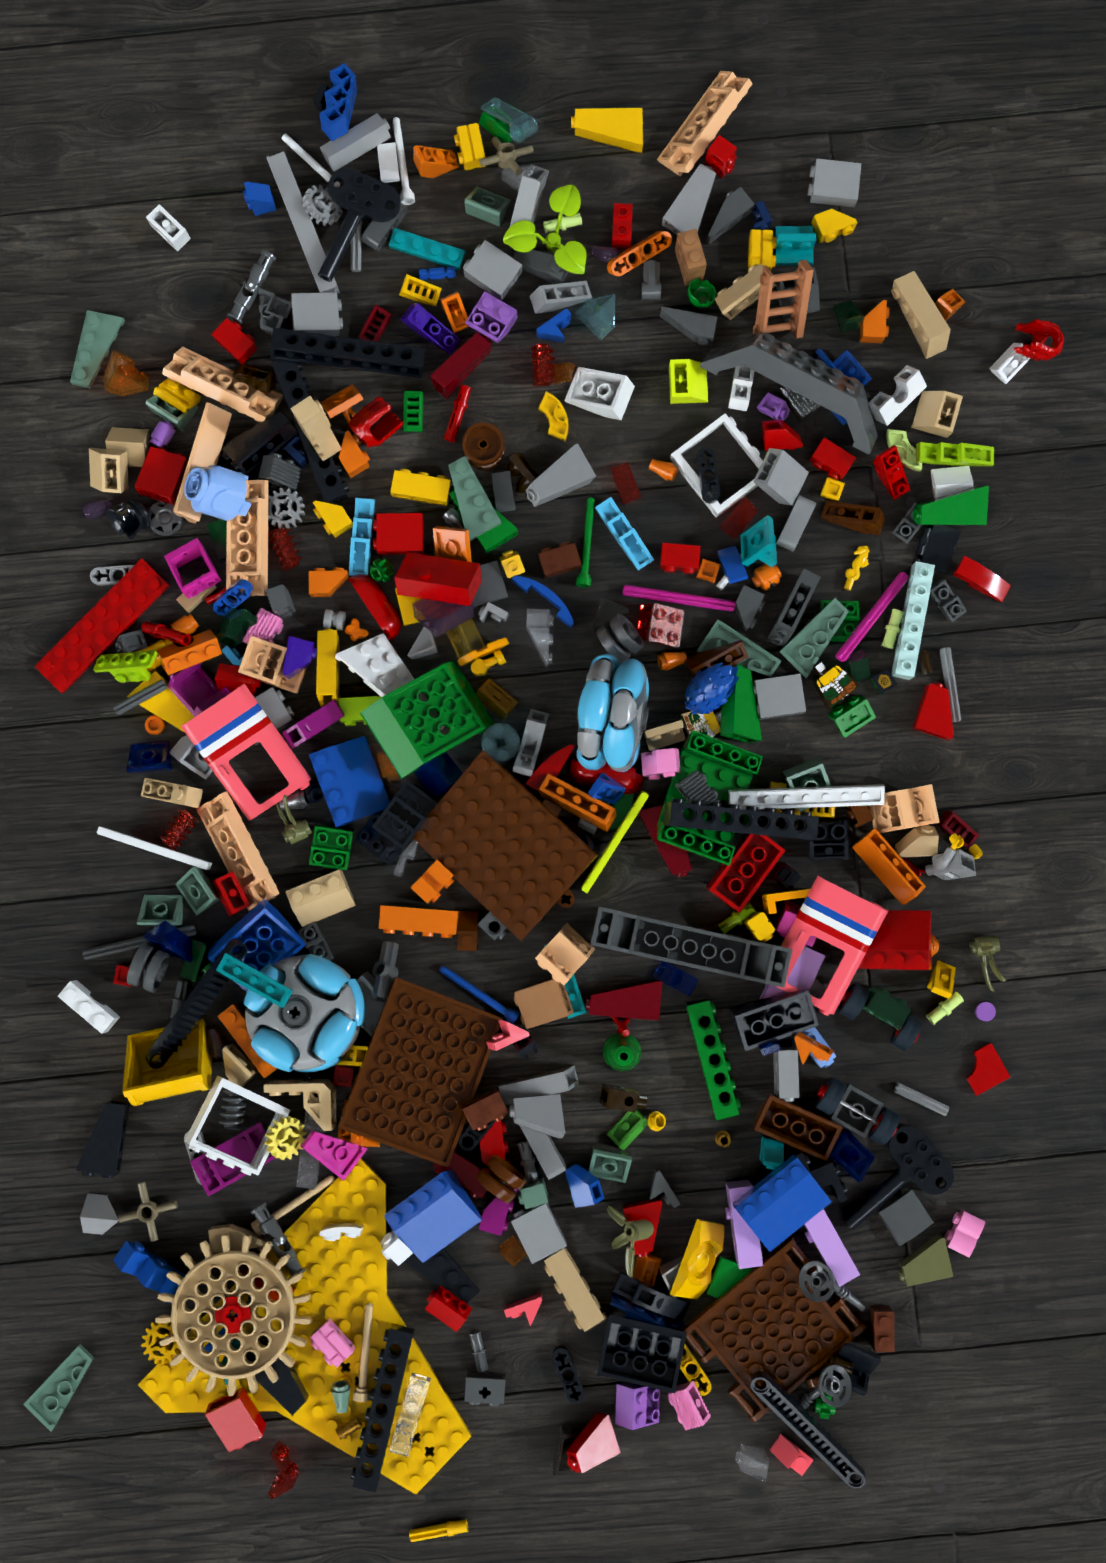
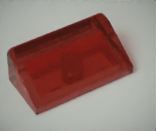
M745 497L721 524L720 529L734 540L758 513V510Z

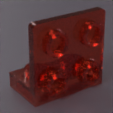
M658 603L641 604L637 631L643 643L655 642L679 648L684 610Z
M281 1440L276 1442L270 1453L280 1472L274 1477L275 1479L268 1491L271 1500L292 1489L299 1475L297 1464L291 1461L289 1449L286 1444H282Z

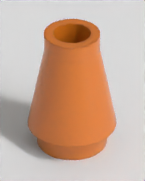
M652 459L649 470L655 472L666 481H673L678 472V467L675 466V463Z
M662 652L661 655L657 656L660 670L665 671L679 666L687 660L685 652Z

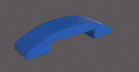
M514 576L512 578V582L525 593H528L532 588L560 611L557 613V618L569 628H573L574 622L569 610L554 592L535 580L521 576Z

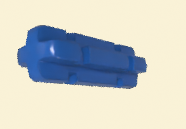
M453 266L447 267V269L441 267L430 268L429 271L427 269L419 270V279L423 281L428 280L427 278L437 280L445 279V277H456L455 267Z

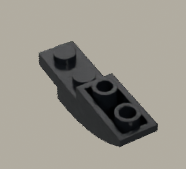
M620 1272L612 1289L613 1292L630 1299L639 1306L680 1321L683 1320L690 1305L689 1301L680 1297H672L669 1292L657 1286L653 1287L634 1277H629L623 1272Z

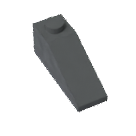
M742 187L736 191L733 189L726 195V199L708 234L706 241L708 245L753 212L755 204Z
M532 250L526 253L516 251L513 256L514 260L522 264L523 270L551 284L563 283L568 274V271L557 265L554 256L551 254Z
M661 307L660 317L699 345H712L717 316Z

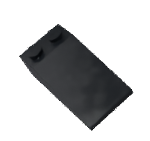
M808 989L749 1001L729 1008L739 1042L745 1051L819 1026Z

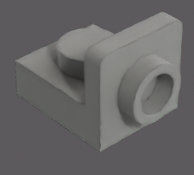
M490 602L486 606L483 605L478 613L479 619L483 623L489 613L491 614L490 617L498 622H501V620L506 622L509 617L508 612Z

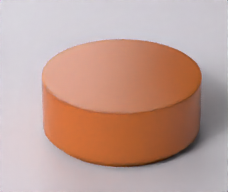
M150 716L145 721V729L152 735H159L165 729V722L158 716Z

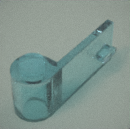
M496 97L481 106V110L510 125V136L517 143H522L538 131L537 122L532 116Z

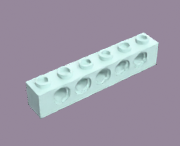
M916 561L911 566L903 608L904 614L900 624L901 630L898 635L891 672L893 677L910 680L915 675L935 565Z

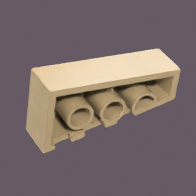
M915 271L895 279L893 289L891 290L892 295L898 301L925 358H930L945 351L951 329Z
M309 396L290 408L303 433L322 461H325L342 449L330 428L331 424L317 399L314 401Z
M566 1248L544 1260L546 1264L544 1269L549 1277L553 1276L556 1283H554V1286L559 1294L563 1293L566 1299L564 1304L568 1311H573L576 1318L574 1321L579 1330L583 1328L584 1332L588 1331L609 1318L605 1312L601 1313L598 1299L589 1292L590 1287L583 1276H580V1270Z

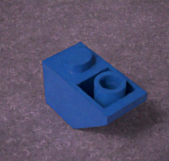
M252 182L244 183L246 190L242 191L249 210L252 209L255 216L277 210L269 185Z
M574 1164L565 1170L566 1180L570 1187L575 1208L595 1205L604 1199L599 1179L581 1165Z

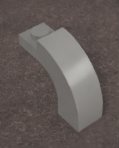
M530 709L513 772L532 776L546 729L548 713Z

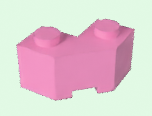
M660 749L641 753L643 776L649 777V780H658L662 775L664 777H675V773L681 772L679 749Z

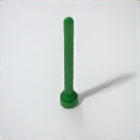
M593 497L587 499L581 573L576 578V586L583 588L591 587L592 581L588 571L595 503Z

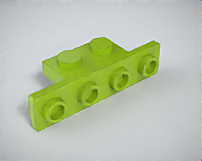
M155 650L101 655L97 659L93 670L96 673L110 672L120 683L149 681L151 673L146 668L152 667L158 653Z

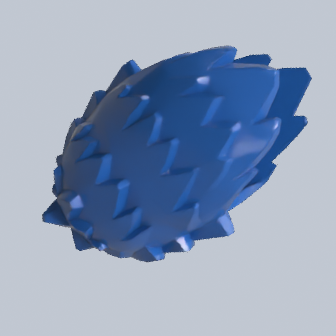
M718 663L703 672L699 670L686 688L685 708L691 710L693 715L697 713L709 714L713 710L720 708V705L728 702L727 698L733 693V687L739 679L738 676L736 677L737 666H722L723 663Z

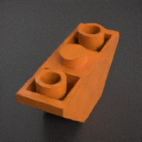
M418 145L413 147V160L421 177L435 178L459 167L456 155L452 150Z

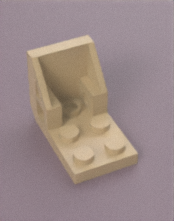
M313 1079L308 1081L270 1080L264 1084V1093H269V1096H280L284 1092H289V1095H301L303 1093L304 1109L323 1131H332L337 1126L336 1086L332 1085L333 1083L329 1079Z

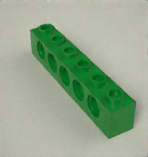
M708 999L687 1004L686 1009L714 1117L716 1120H721L739 1115L738 1109H741L739 1098L734 1096L733 1090H736L734 1079L729 1077L728 1071H731L729 1060L724 1058L723 1052H726L724 1041H720L718 1035L721 1033L719 1022H715L714 1014H716L715 1005L710 1003ZM702 1016H708V1025L701 1026L699 1019ZM707 1035L714 1036V1042L711 1045L704 1043V1038ZM712 1054H718L719 1061L716 1064L709 1062V1057ZM717 1073H723L724 1080L720 1083L714 1081V1076ZM722 1092L729 1094V1098L725 1102L719 1100V1095Z

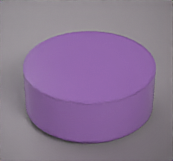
M980 1002L975 1007V1015L978 1019L990 1021L995 1017L996 1010L991 1003Z

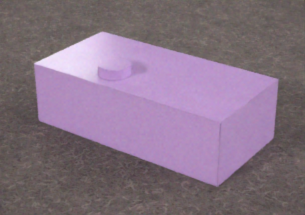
M804 946L787 979V983L800 990L808 989L810 991L825 955ZM766 984L759 999L787 994L788 992L776 986Z
M748 1179L725 1182L728 1208H725L726 1219H730L735 1261L739 1269L763 1266L760 1239L732 1204L753 1186Z
M824 1209L804 1224L807 1230L804 1234L810 1244L814 1243L824 1263L833 1272L835 1281L840 1287L858 1277L860 1273Z

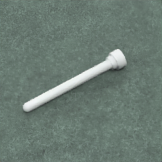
M394 117L393 128L402 184L401 194L399 195L400 202L404 205H411L415 203V195L409 187L400 119Z

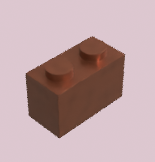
M565 542L560 544L559 548L552 549V547L542 549L541 553H538L545 579L580 569L582 565L575 543Z
M497 1089L461 1106L472 1130L477 1129V1131L488 1126L487 1123L493 1120L497 1122L506 1117L505 1114L508 1113Z
M870 1306V1346L875 1352H895L894 1311L890 1306Z

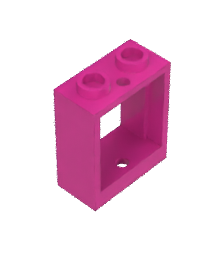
M198 538L164 556L180 590L187 599L197 596L200 592L215 586L216 583L221 581L205 547ZM202 556L210 572L185 584L178 568Z

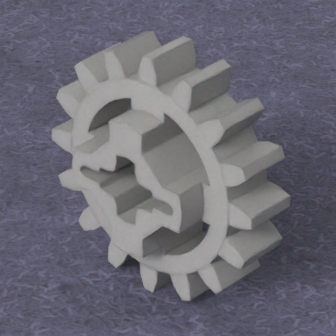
M313 185L311 189H307L302 198L304 201L302 207L307 208L305 214H310L311 220L315 218L316 224H319L321 221L323 226H326L327 223L332 225L338 221L343 213L342 207L333 202L330 197L328 187L323 189L322 185H319L318 188Z
M280 488V493L274 490L273 497L268 495L270 500L268 502V521L272 520L271 524L274 527L278 524L280 530H282L283 526L287 530H290V525L297 527L295 522H302L300 516H305V512L302 509L306 508V506L301 503L303 501L302 497H298L296 491L292 493L290 488L286 492ZM295 502H296V504H297V511H296V512L294 511V508H293L294 505H295ZM273 505L276 507L275 515H273ZM282 507H285V508L287 507L288 510H287V511H285V510L282 511L281 508H282Z

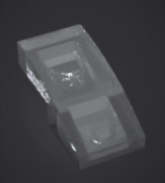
M414 840L405 849L395 867L393 875L402 877L407 859L415 860L419 845L418 841Z

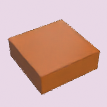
M702 559L696 578L715 583L721 564Z

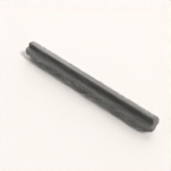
M189 925L84 949L83 957L85 960L136 949L142 944L153 945L197 934L195 925Z

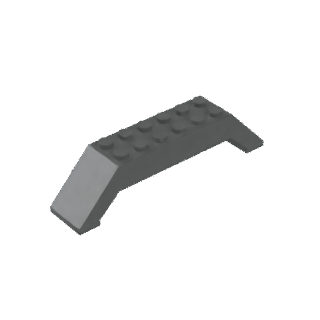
M763 332L713 348L702 361L700 367L715 375L719 371L744 365L846 418L854 440L852 446L868 455L872 451L878 435L864 386L856 378H849L839 369H832L826 366L823 361L815 360L809 357L806 352L797 351L790 344L780 342L773 335Z
M604 907L598 908L591 940L592 946L785 988L792 949L728 936Z

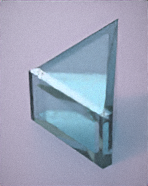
M615 294L590 299L575 312V315L600 340L614 328Z

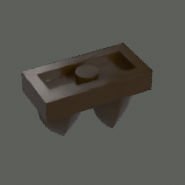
M514 453L510 457L511 461L507 470H511V476L523 474L517 484L516 492L524 493L539 475L521 453Z

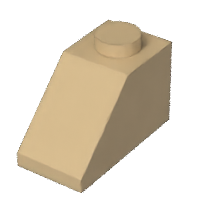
M923 825L922 827L912 829L895 844L897 854L900 857L937 855L939 835L935 826Z

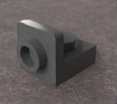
M142 629L119 635L115 643L118 653L135 652L148 647Z

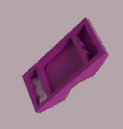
M259 1122L214 1148L251 1164L266 1132ZM207 1152L190 1161L207 1196L214 1194L246 1175L240 1172L241 1168L236 1165L233 1169L224 1165V1160L217 1158L215 1161L207 1157ZM269 1153L264 1165L274 1160L276 1157L272 1156V1153Z

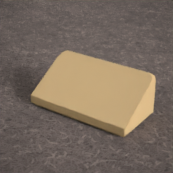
M217 587L207 588L197 596L189 599L182 593L176 600L188 613H191Z

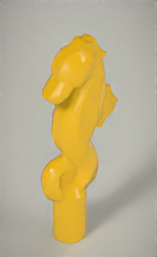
M859 546L853 552L854 555L858 556L852 562V569L849 568L845 572L847 580L844 589L847 591H851L854 581L860 577V567L863 568L869 565L867 558L870 551L867 546Z

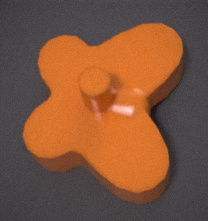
M356 618L352 619L350 624L344 629L345 633L350 635L352 641L365 639L369 634L367 630L360 629L359 620Z

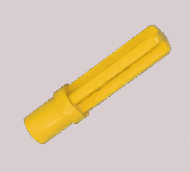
M467 1519L412 1529L409 1532V1538L411 1542L447 1535L454 1536V1534L468 1532Z

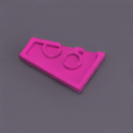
M314 1130L311 1131L300 1146L343 1181L368 1149Z

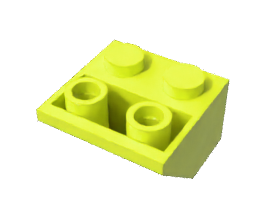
M691 359L670 360V404L708 402L707 370L700 367L701 362Z

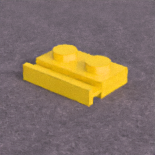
M170 378L159 384L158 388H154V395L183 413H187L188 409H192L201 400V395Z

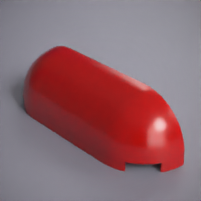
M357 574L350 577L348 580L388 640L392 641L401 630L402 622L400 615L378 582L370 575Z
M574 759L570 761L569 765L572 779L579 785L592 788V785L601 773H605L627 789L624 794L637 792L642 787L645 779L643 774L636 773L635 768L631 767L628 771L618 772L612 770L607 762L598 770H588L579 761Z

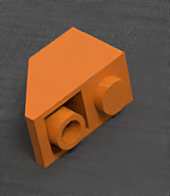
M887 300L880 302L863 318L860 323L859 342L882 343L885 337H888L889 326L886 325V319L889 318L890 308L887 307Z
M348 430L344 435L339 459L349 477L352 478L370 467L368 463L370 458L365 450H360L358 445L361 443L355 434L351 435Z
M314 568V571H309V595L311 597H331L349 579L348 571L344 570V568H333V571H325V568Z

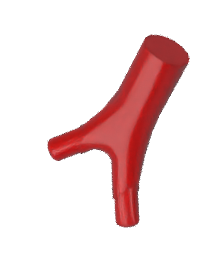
M226 586L217 593L206 597V603L209 605L215 602L226 591Z
M906 857L903 859L918 877L921 876V873H926V870L915 867Z
M611 1017L618 1026L617 1033L621 1032L623 1036H629L630 1031L627 1028V1023L630 1019L626 1018L622 1022L616 1017Z

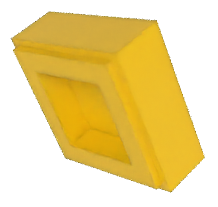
M827 477L820 496L838 502L845 483Z

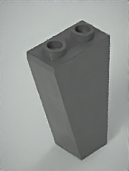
M803 569L767 637L773 644L783 647L786 645L800 621L821 578L820 576Z

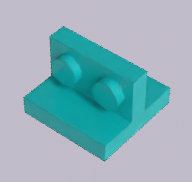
M775 226V266H798L801 260H807L810 265H813V248L816 242V233H813V226Z
M767 515L740 535L742 564L747 567L758 559L770 567L777 564L773 518Z

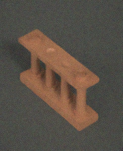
M807 260L799 261L798 269L794 272L774 275L767 266H763L762 274L760 275V292L753 334L789 330L795 338L803 337L814 271ZM796 279L793 289L772 292L773 283ZM793 297V303L790 306L769 309L770 300ZM791 313L788 322L767 325L768 317Z

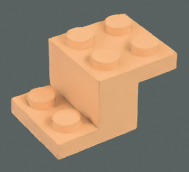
M251 636L238 672L258 679L262 683L298 694L307 668L291 679H286L283 676L287 648Z
M932 784L885 793L884 805H869L870 812L874 818L872 820L873 828L879 833L939 823Z
M566 923L535 959L542 969H547L552 974V978L556 982L565 985L590 957L595 948Z

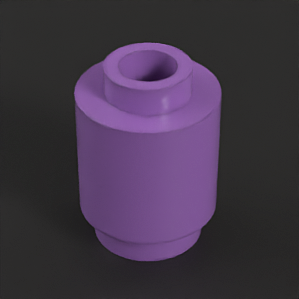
M167 420L159 421L150 436L151 440L149 442L156 447H167L176 432L173 429L174 425Z

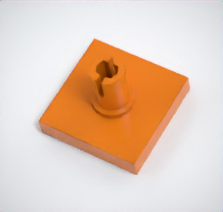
M351 384L320 403L330 418L342 412L346 422L349 424L351 421L349 414L351 417L356 415L351 406L362 401L363 397L357 388Z
M441 526L433 528L436 557L472 562L469 529Z

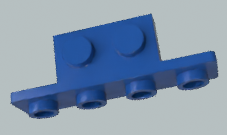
M822 349L815 351L818 355L816 357L818 360L823 361L832 369H839L849 378H856L863 386L872 379L849 350H846L834 362Z

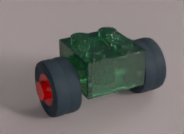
M858 983L851 985L841 1000L838 1012L848 1019L854 1020L861 1010L866 1011L895 1028L890 1043L902 1051H907L918 1039L922 1027V1022L909 1014L912 1009L906 1007L908 1003L900 998L889 997L891 993L883 988L876 987L874 989L870 987L868 990Z

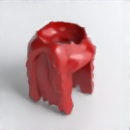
M1035 319L1032 322L1018 323L1015 326V330L1033 336L1031 345L1027 344L1023 345V347L1014 348L1016 353L1036 361H1047L1061 353L1064 335L1058 325L1050 321ZM1049 336L1053 339L1051 347L1044 345Z
M380 396L376 397L373 402L363 406L349 423V428L359 436V440L367 448L381 446L384 441L395 434L396 430L403 425V422L399 420V417L394 412H389L391 409L390 404L383 401L384 399ZM389 412L380 422H378V424L375 427L370 429V427L375 422H377L384 414Z

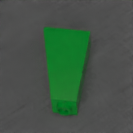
M975 486L916 504L912 514L914 524L987 525L989 486Z
M452 488L451 493H449L450 498L460 511L455 490ZM496 509L494 510L502 524L476 537L486 554L518 535V529Z
M735 664L732 667H738L736 677L738 676L739 679L733 687V693L727 698L728 702L722 704L720 736L747 744L762 741L751 670L743 668L742 665Z

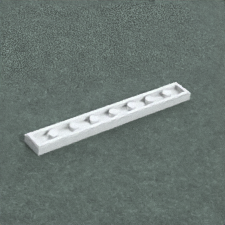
M884 784L728 790V804L740 805L739 809L745 810L746 806L758 807L759 810L764 808L785 809L884 805L885 797Z

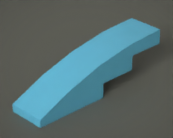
M355 498V514L350 545V576L357 574L368 575L375 499Z
M612 497L595 507L597 513L637 570L654 561L635 529L631 527L623 512H620Z

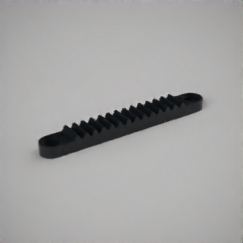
M236 938L227 943L149 1049L145 1059L152 1069L161 1068L174 1052H178V1046H182V1040H186L187 1034L192 1033L191 1028L196 1027V1021L200 1022V1016L205 1015V1009L210 1008V1002L214 1003V997L219 996V990H223V985L228 984V977L217 972L216 969L225 953L240 961L247 953V946L241 939ZM241 946L239 951L232 953L235 947ZM156 1055H161L158 1060L152 1061Z
M762 1371L752 1375L751 1389L848 1486L858 1489L865 1485L866 1474L864 1469L853 1459L851 1454L847 1453L845 1448H842L840 1443L836 1442L835 1438L831 1437L829 1432L825 1431L824 1427L820 1426L818 1421H815L813 1416L810 1417L808 1411H804L802 1405L799 1406L797 1400H793L792 1395H788L786 1389H782L781 1384L778 1385L767 1373ZM757 1380H764L766 1385L758 1386L755 1382ZM853 1474H858L861 1476V1478L859 1480H853L850 1476Z

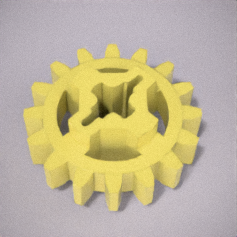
M281 1116L280 1122L274 1120V1126H268L270 1133H266L265 1136L269 1139L264 1143L269 1146L267 1151L272 1153V1156L284 1160L285 1157L292 1159V1154L298 1155V1149L303 1150L300 1146L304 1142L303 1136L307 1132L302 1130L305 1126L300 1123V1120L291 1116H287V1118Z

